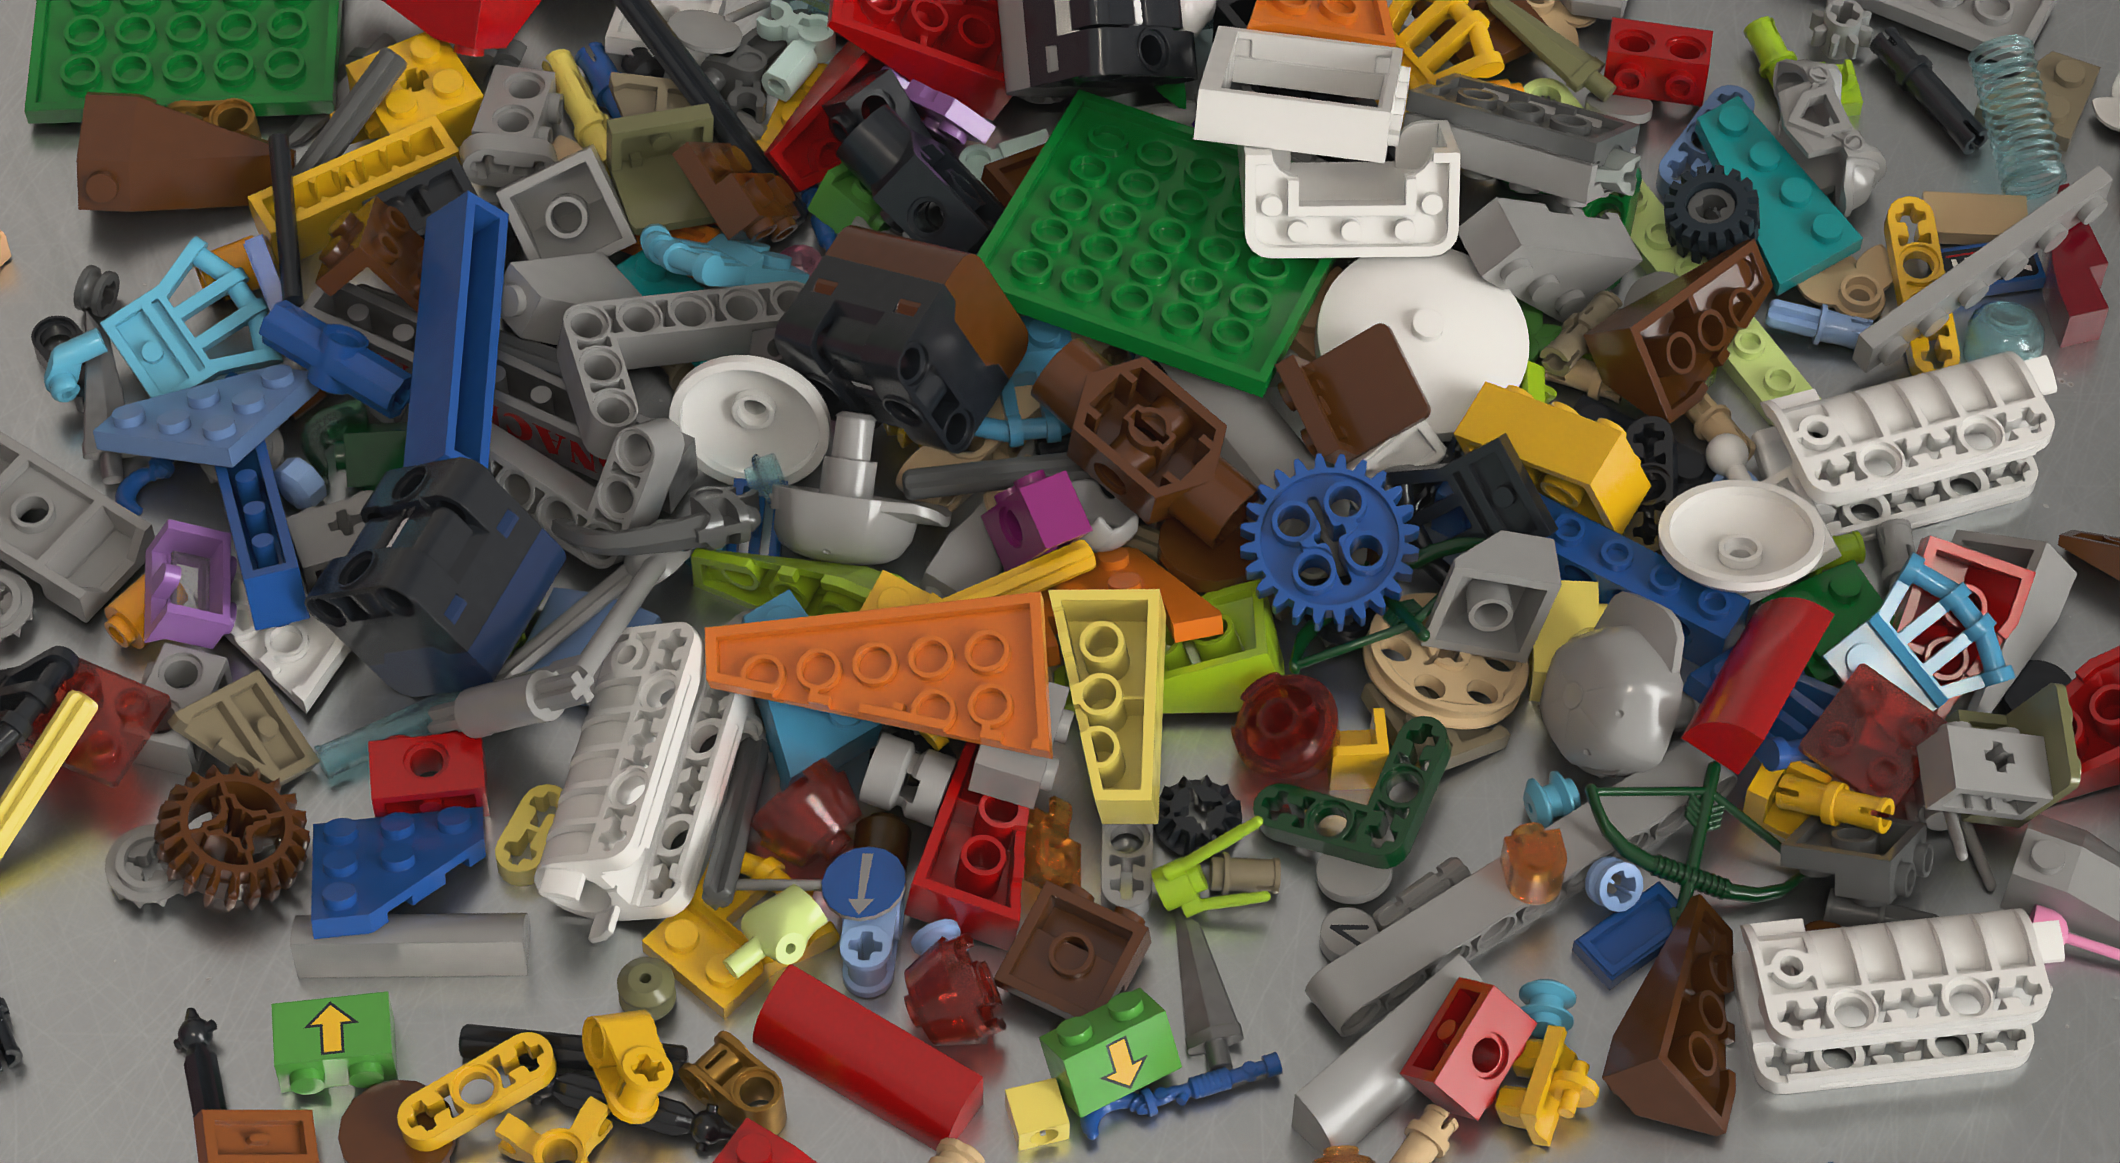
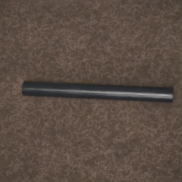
M274 133L269 136L268 145L282 301L287 300L297 307H301L304 304L290 143L289 137L286 134Z

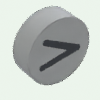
M1352 907L1336 909L1329 913L1322 922L1319 940L1320 948L1326 958L1332 962L1377 934V926L1372 917L1360 909Z

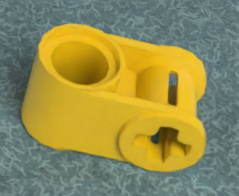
M645 1009L587 1017L582 1028L583 1051L589 1065L593 1067L606 1098L608 1108L614 1116L629 1124L649 1122L658 1110L659 1092L664 1091L669 1086L674 1073L672 1064L667 1058L657 1035L654 1019Z

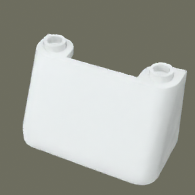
M1420 120L1411 122L1402 128L1399 145L1395 147V161H1385V163L1291 162L1290 151L1238 145L1243 225L1247 244L1253 252L1266 258L1432 257L1442 255L1454 245L1459 231L1461 153L1448 120Z

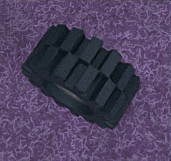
M1706 165L1697 167L1696 177H1692L1690 172L1686 171L1680 175L1681 184L1673 181L1669 186L1670 195L1665 194L1664 198L1666 234H1668V241L1671 247L1676 246L1677 254L1684 258L1691 252V262L1700 264L1703 256L1709 257V260L1747 239L1754 238L1757 241L1759 236L1758 229H1760L1758 193L1756 189L1753 190V182L1748 177L1741 181L1740 171L1732 168L1727 176L1724 172V166L1715 165L1714 173H1707ZM1716 207L1717 211H1720V218L1708 220L1703 218L1704 211L1707 212L1708 208H1711L1712 211Z

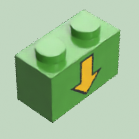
M1141 988L1117 994L1107 1004L1081 1017L1069 1018L1060 1023L1056 1029L1039 1037L1051 1078L1056 1077L1063 1101L1080 1118L1182 1068L1166 1011Z
M388 991L271 1004L274 1067L281 1093L294 1092L309 1095L329 1087L352 1085L357 1088H369L384 1081L398 1080L395 1022Z

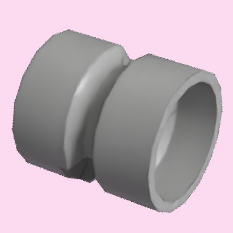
M883 732L867 768L859 801L887 811L896 805L901 806L904 817L933 827L959 759L930 748L919 754L916 752L914 742ZM910 774L915 779L920 780L919 786L907 785Z

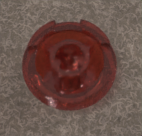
M1273 672L1257 679L1246 688L1240 697L1244 704L1237 715L1235 727L1231 725V733L1237 752L1249 769L1268 778L1305 780L1318 775L1330 765L1332 748L1340 746L1341 733L1336 702L1325 685L1309 676L1299 674L1282 676L1279 672Z
M825 757L803 771L805 776L799 778L782 793L779 791L755 814L752 818L754 822L750 824L762 838L760 846L800 869L807 867L820 856L827 862L835 857L852 841V838L847 833L863 816L845 770L838 773Z
M968 933L950 940L942 936L904 971L908 995L904 996V1001L908 1014L915 1027H922L929 1040L936 1047L987 1044L989 1036L1002 1032L1007 1027L1003 1018H994L992 1009L1003 1005L986 961H973L966 950L974 947L973 938Z

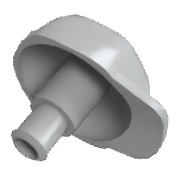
M842 411L835 415L837 419L832 456L824 455L820 488L773 484L772 493L769 494L771 499L770 508L776 509L774 530L779 542L796 554L822 562L858 566L885 564L899 558L913 540L917 524L948 527L951 522L952 512L939 504L873 495L878 462L870 461L875 421L877 420L870 414Z
M1622 591L1613 596L1593 631L1572 638L1555 652L1540 698V714L1551 738L1563 756L1571 764L1578 765L1586 773L1599 776L1600 779L1604 777L1617 779L1619 776L1628 777L1635 772L1643 773L1651 770L1662 761L1673 731L1681 732L1686 730L1696 712V703L1692 697L1683 691V682L1680 676L1684 634L1681 622L1672 610L1641 595Z

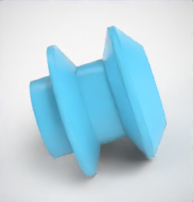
M1556 770L1550 772L1548 785L1541 786L1534 778L1528 779L1523 794L1524 806L1532 823L1541 830L1552 825L1553 818L1559 816L1563 818L1581 806L1580 795L1571 778L1564 779Z
M1538 979L1521 986L1519 998L1526 1004L1521 1009L1538 1023L1531 1035L1544 1038L1548 1025L1565 1027L1566 1031L1573 1027L1574 1018L1567 1009L1575 1005L1577 997L1571 988L1553 979Z

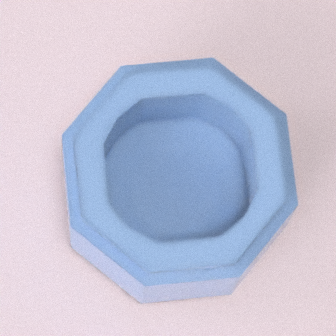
M287 458L274 471L279 493L297 509L304 510L316 506L327 496L325 481L313 466L301 458Z

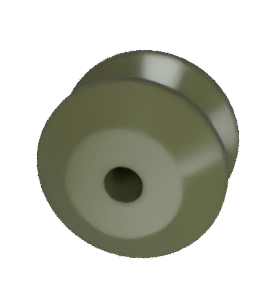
M641 957L630 961L621 969L617 978L619 1003L624 1012L645 1009L655 1021L671 1011L676 1001L675 978L671 968L665 962L657 958Z

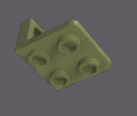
M708 103L607 119L606 164L633 234L641 235L642 230L650 224H661L670 231L716 223L672 155L686 142L713 143L714 117Z
M2048 684L2007 715L1958 709L1946 718L1947 723L1964 721L1970 723L1972 728L1994 730L2012 727L2018 729L2020 734L2044 736L2053 793L2052 801L2023 820L1961 813L1963 822L2020 828L2078 788L2081 780V761L2077 756L2072 726L2073 712L2068 702L2066 687L2063 684Z

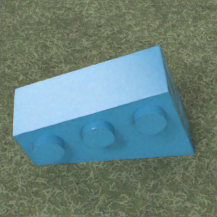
M790 589L744 615L742 623L807 617L808 615ZM754 697L765 726V737L770 747L769 751L773 753L778 770L784 801L874 747L883 725L881 723Z

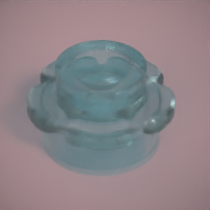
M774 453L762 457L754 454L751 458L752 466L744 469L749 489L758 490L759 498H766V502L770 505L771 499L769 494L772 493L773 484H787Z

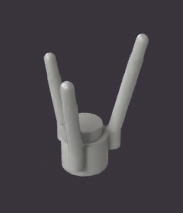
M1919 777L1913 784L1915 800L1905 804L1907 820L1925 822L1927 827L1932 830L1941 831L1948 829L1956 856L1960 861H1964L1968 857L1965 846L1966 841L1986 889L1989 891L1995 890V879L1972 822H1963L1961 813L1926 809L1921 777Z

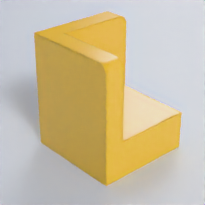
M1384 707L1372 708L1369 730L1325 731L1324 746L1329 791L1375 788L1389 755Z
M1800 761L1790 763L1784 770L1773 772L1768 771L1762 763L1747 789L1742 812L1765 830L1784 839H1787L1810 814L1788 809L1782 810L1777 807L1776 792L1794 797L1799 796L1797 791L1778 787L1781 778L1789 773L1795 777L1826 785L1832 780L1829 774Z

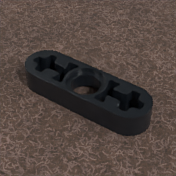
M1645 416L1629 426L1626 431V439L1634 454L1641 460L1640 465L1648 480L1661 481L1666 484V488L1657 499L1643 500L1625 529V537L1664 556L1659 546L1658 536H1655L1654 544L1645 545L1643 540L1647 539L1649 535V524L1646 518H1654L1658 529L1662 512L1678 496V445L1673 430L1666 420L1657 416ZM1655 436L1659 439L1654 445L1656 463H1649L1644 446L1648 444L1650 437Z

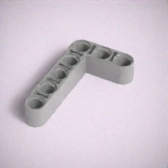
M778 281L575 304L567 309L563 316L556 354L579 432L587 451L595 457L607 459L618 433L627 427L636 425L638 403L627 369L706 361L730 355H749L752 330L776 328L781 316L788 311L805 284L798 281Z
M664 417L654 418L627 427L616 436L595 488L492 423L488 470L494 475L496 481L563 549L588 565L602 569L624 562L625 555L608 556L589 553L579 549L553 534L551 531L552 521L559 518H568L574 520L575 525L598 531H621L652 524L658 519L683 455L685 443L679 426L672 420ZM647 441H648V443H649V445H650L651 452H650V450H649V448H648Z

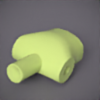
M792 884L782 892L749 909L744 914L741 920V929L749 941L723 960V963L736 979L766 956L785 965L793 964L803 956L808 939L817 929L828 923V920L813 898L802 888Z

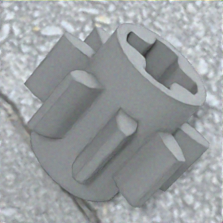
M1827 0L1824 12L1820 10H1813L1809 26L1813 31L1812 47L1819 46L1822 53L1829 59H1855L1858 46H1870L1873 29L1869 27L1872 13L1870 11H1863L1861 5L1854 0Z

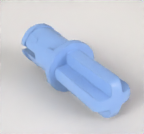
M1774 299L1769 303L1765 324L1771 328L1812 337V344L1818 345L1821 341L1855 350L1859 334L1873 325V320L1828 310L1827 304H1822L1820 309Z

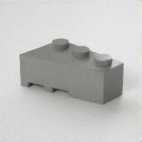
M1496 197L1460 225L1458 235L1481 278L1501 289H1510L1515 297L1561 323L1573 313L1581 312L1598 292L1605 291L1643 261L1617 213L1605 212L1601 218L1586 217L1580 208L1569 207L1565 214L1549 212L1546 204Z

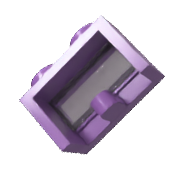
M171 519L166 521L145 551L144 643L167 639L213 649L224 634H230L237 615L236 603L231 602V585L237 570V559L235 556H231V533Z

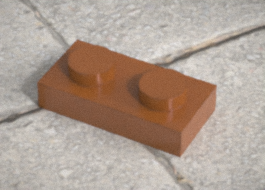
M201 1110L193 1117L198 1163H319L312 1110Z

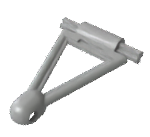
M660 519L653 522L650 525L670 521L672 519ZM694 549L655 554L625 555L624 564L512 654L506 660L494 682L467 688L459 693L455 701L431 707L427 712L433 720L427 726L429 732L435 735L456 730L463 732L471 738H484L494 733L536 723L554 721L561 716L565 708L592 701L594 695L589 687L595 682L593 675L653 587L673 574L691 556ZM620 596L580 655L556 660L549 666L528 671Z

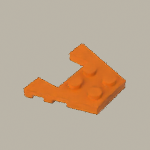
M1119 547L1113 551L1094 553L1096 567L1093 570L1041 592L1044 600L1047 667L1061 665L1059 644L1055 637L1058 631L1048 590L1160 589L1166 612V625L1175 643L1224 634L1220 610L1142 551L1131 547Z

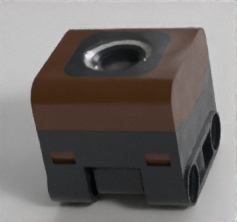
M849 225L843 228L837 235L788 311L781 316L775 330V345L778 352L790 368L805 377L818 390L827 405L831 420L836 421L837 416L835 415L842 411L870 414L877 420L875 421L874 429L880 427L882 423L903 428L913 442L954 454H959L969 447L979 426L1022 361L1029 342L1028 331L1024 322L982 259L976 254L856 225Z

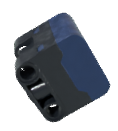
M457 457L392 469L385 472L361 510L360 516L365 526L346 556L333 558L328 562L305 599L306 609L318 621L324 623L388 686L401 694L410 697L460 692L470 687L494 682L567 558L565 551L496 481L491 471L475 460Z

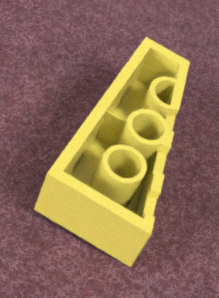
M1160 589L1048 590L1094 800L1102 824H1158L1166 612Z

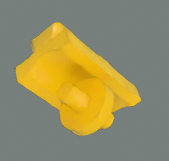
M1548 1025L1544 1039L1527 1040L1524 1052L1513 1063L1512 1068L1516 1077L1530 1078L1528 1087L1508 1085L1501 1087L1495 1104L1501 1122L1526 1129L1533 1145L1550 1147L1559 1116L1573 1118L1576 1108L1593 1106L1599 1096V1086L1587 1076L1590 1068L1589 1064L1578 1060L1576 1053L1564 1043L1567 1035L1565 1027Z

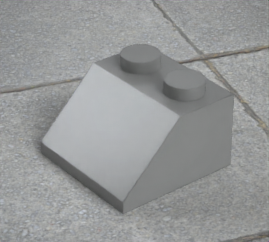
M594 144L516 180L496 192L504 211L509 214V222L528 260L603 252L606 256H610L637 243L615 187Z
M1501 530L1456 557L1425 625L1430 632V638L1426 642L1420 641L1421 646L1526 663L1562 585L1554 539Z

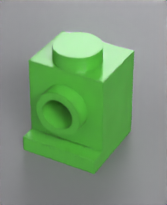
M843 163L827 171L807 208L819 220L832 228L837 235L843 228L851 225L856 216L864 218L873 230L888 231L891 228L880 215L882 208L873 200L872 193Z

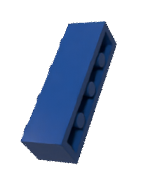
M264 439L233 468L214 465L255 631L271 627H283L292 622L310 618L309 611L304 604L306 596L298 561Z

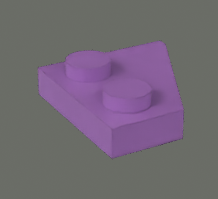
M883 66V68H882L881 70L890 69V68H889V67H886V66ZM892 69L917 113L924 118L923 123L930 134L943 141H947L949 138L963 146L967 140L986 144L996 126L957 99L936 91L917 80L912 79L909 82Z

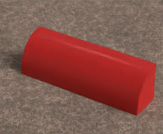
M1796 597L1776 598L1762 604L1753 613L1681 738L1739 775L1766 738L1835 614L1815 602Z
M789 964L778 978L760 1010L753 1032V1042L935 1151L942 1139H958L983 1105V1076L793 964Z

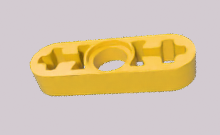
M524 1032L517 1034L408 1096L400 1105L397 1114L398 1124L405 1142L418 1151L428 1152L437 1150L545 1088L553 1080L557 1067L551 1044L545 1037L537 1033ZM528 1053L532 1059L537 1058L539 1067L529 1072L528 1068L520 1066L518 1058ZM499 1066L503 1067L505 1076H509L511 1085L507 1088H504L501 1076L496 1070ZM484 1079L494 1086L491 1097L481 1104H469L461 1098L464 1086L472 1080ZM449 1095L455 1110L459 1114L452 1118L449 1107L446 1108L444 1098ZM426 1112L429 1117H434L436 1126L426 1131L422 1125H418L416 1116L419 1113Z

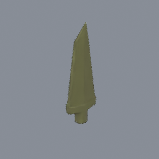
M1486 0L1489 10L1575 93L1585 87L1603 102L1607 101L1614 93L1617 86L1600 73L1605 64L1596 56L1593 57L1510 0Z

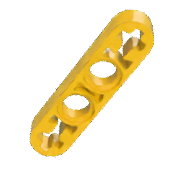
M1905 196L1895 200L1889 207L1884 221V235L1897 306H1900L1945 274L1934 213L1924 200L1912 196ZM1904 215L1910 216L1911 222L1917 224L1914 242L1907 244L1909 239L1908 227L1906 223L1900 222L1901 217ZM1910 259H1921L1930 266L1932 273L1922 279L1911 277L1905 272L1903 263ZM1953 312L1949 314V319L1944 326L1935 334L1929 337L1921 334L1908 343L1909 347L1906 350V355L1912 376L1937 370L1934 369L1932 362L1925 361L1930 347L1929 341L1936 340L1934 350L1937 360L1944 362L1942 368L1960 363V350Z

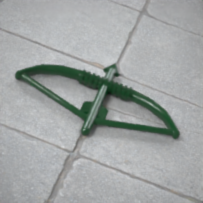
M1458 537L1430 544L1419 549L1418 561L1404 563L1415 570L1438 558L1466 552L1486 540V538ZM1365 561L1364 565L1361 566H1369V561ZM1439 593L1423 608L1414 599L1397 601L1384 595L1383 599L1388 610L1382 619L1389 628L1303 658L1306 647L1319 633V631H1314L1312 616L1296 636L1289 663L1291 673L1298 675L1302 668L1406 631H1410L1421 642L1428 641L1430 632L1421 622L1431 614ZM1325 618L1321 629L1333 621V619Z
M1711 761L1708 764L1703 787H1596L1593 783L1585 786V793L1599 830L1613 848L1623 858L1650 872L1651 876H1657L1660 879L1680 885L1676 908L1672 907L1669 909L1673 928L1696 890L1713 898L1717 897L1719 900L1726 899L1754 904L1780 899L1808 877L1801 874L1799 870L1784 883L1758 888L1732 884L1728 878L1716 876L1714 873H1709L1699 868L1707 832L1721 827L1724 809L1781 854L1782 843L1716 791L1721 772V765L1717 761ZM1689 796L1684 817L1694 828L1686 863L1683 864L1680 861L1666 856L1663 857L1660 854L1652 855L1629 842L1608 820L1600 797Z

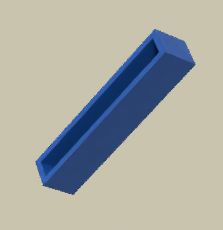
M466 191L426 218L403 467L457 457L475 460L487 469L489 465L509 214L470 191Z

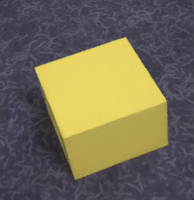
M1056 1077L1005 1089V1108L1018 1151L1069 1139L1070 1122Z

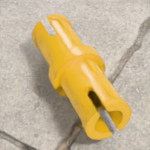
M1789 773L1785 774L1779 781L1778 787L1799 792L1798 797L1776 792V805L1779 809H1788L1818 816L1823 824L1836 827L1843 822L1873 830L1879 834H1885L1892 824L1891 820L1871 815L1873 810L1894 815L1895 805L1891 798H1881L1850 791L1849 786L1842 782L1831 781L1826 785L1795 777Z

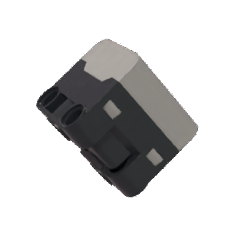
M997 0L1007 95L1074 98L1080 89L1105 98L1157 86L1192 82L1198 79L1194 33L1191 31H1178L1183 29L1180 0Z

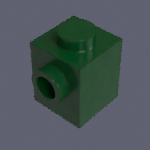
M407 422L347 426L343 433L344 440L335 441L337 473L346 472L347 487H361V492L366 490L374 491L385 472L403 468Z

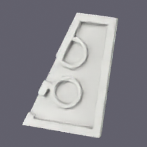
M237 563L236 575L231 585V602L236 603L237 615L232 631L228 635L224 634V636L307 714L351 652V649L324 623L318 621L311 614L309 619L292 622L283 627H271L255 631L239 564ZM196 591L195 594H194L192 597H193V601H194L195 608L197 609V591Z

